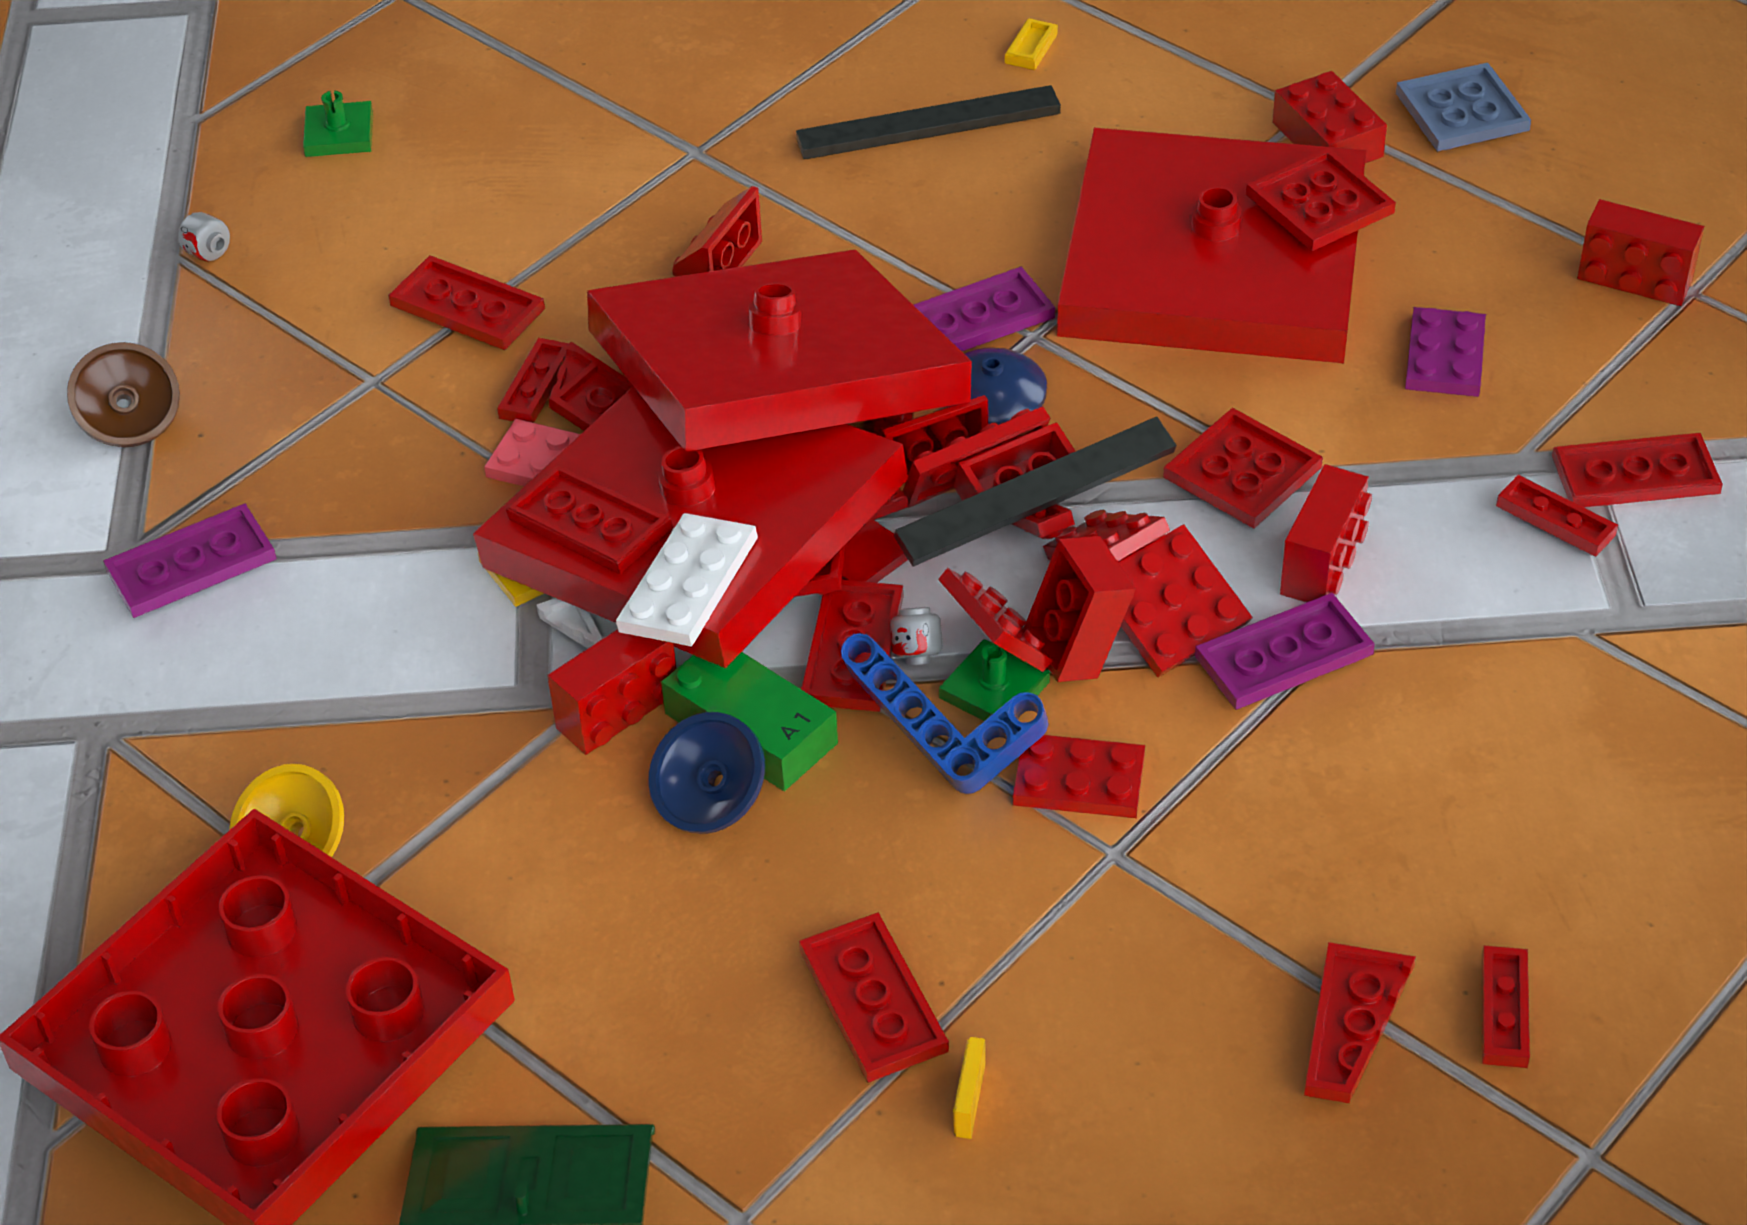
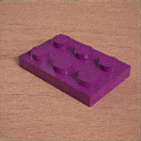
M1413 307L1405 389L1479 397L1486 314Z

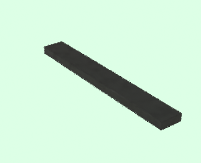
M1052 85L800 129L796 130V140L803 159H810L1057 115L1061 113V104Z
M1156 416L895 530L894 538L912 567L1174 453L1177 445Z

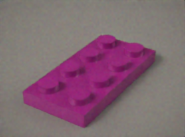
M1022 266L913 304L961 351L1055 318V306Z
M246 503L105 559L103 562L106 572L133 618H136L274 561L277 558L272 544Z
M1330 593L1196 646L1195 658L1234 709L1237 710L1374 655L1375 643L1337 597Z

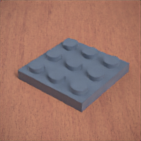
M1489 63L1397 82L1396 95L1437 152L1530 131V117Z

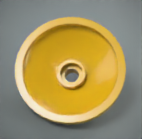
M284 764L265 771L246 787L234 807L229 830L251 810L256 809L297 836L299 830L304 827L300 838L330 857L335 853L343 832L344 808L336 786L320 771L302 764Z

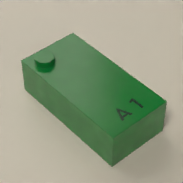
M743 652L726 668L692 655L661 682L665 714L678 723L693 715L705 712L725 713L745 723L755 733L762 746L765 758L764 779L784 792L838 744L835 710Z

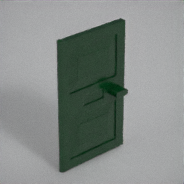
M654 1124L418 1127L416 1129V1142L399 1225H643L652 1138L655 1134Z

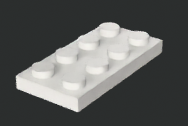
M684 513L616 619L619 632L692 646L757 540L756 527Z

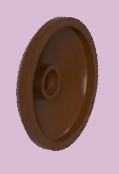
M117 342L93 349L76 364L68 381L67 400L73 419L91 438L110 446L134 447L156 439L167 430L177 414L180 391L173 369L162 356L150 348L139 344ZM121 399H126L131 404L126 408H122L117 405V402Z

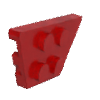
M571 341L567 345L563 365H560L557 383L553 386L549 397V408L585 431L633 385L624 375Z

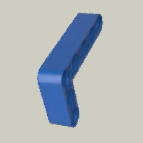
M853 634L842 645L841 656L852 677L960 793L970 794L980 790L1038 741L1048 729V717L1042 701L1035 694L1024 692L1012 697L964 738L873 638L866 634ZM865 652L871 653L870 657L865 662H854L855 658L859 654ZM896 680L895 686L890 690H879L883 682ZM916 707L922 708V712L916 718H904L908 710ZM1026 711L1037 713L1035 719L1030 722L1024 723L1018 720ZM944 735L949 737L948 741L941 747L930 746L931 741L937 736ZM1002 737L1006 739L1005 744L998 749L987 747L988 743L994 738ZM964 764L975 765L974 770L966 776L956 774L959 767Z

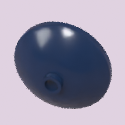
M981 348L965 353L972 361L971 399L983 395L987 397L988 425L991 423L1000 425L1009 421L1016 413L1024 409L1033 411L1042 407L1047 395V380L1043 370L1032 359L1019 352L1005 348Z
M705 712L684 719L664 736L656 748L650 764L649 790L655 808L667 822L689 833L708 834L731 826L749 811L761 790L765 775V758L762 746L755 733L745 723L731 715L720 712ZM722 775L723 778L721 782L717 786H715L714 783L716 778Z

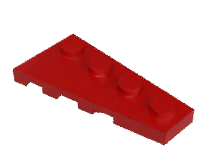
M1328 942L1304 1096L1350 1103L1414 969L1416 956Z

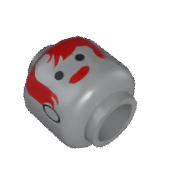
M196 212L187 216L181 223L178 231V241L180 247L186 253L209 262L220 258L225 253L230 242V232L222 220L207 213Z
M930 607L899 609V616H895L890 622L893 654L898 657H906V665L930 663V656L936 655L942 650L940 617L937 614L930 613Z

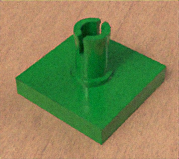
M334 90V101L332 100L331 91H328L321 97L323 105L306 106L303 141L305 157L372 152L373 108L371 101L343 103L342 93Z
M983 639L939 687V698L985 721L1019 693L1029 692L1038 696L1050 682V671L1045 670L1042 672L998 645Z

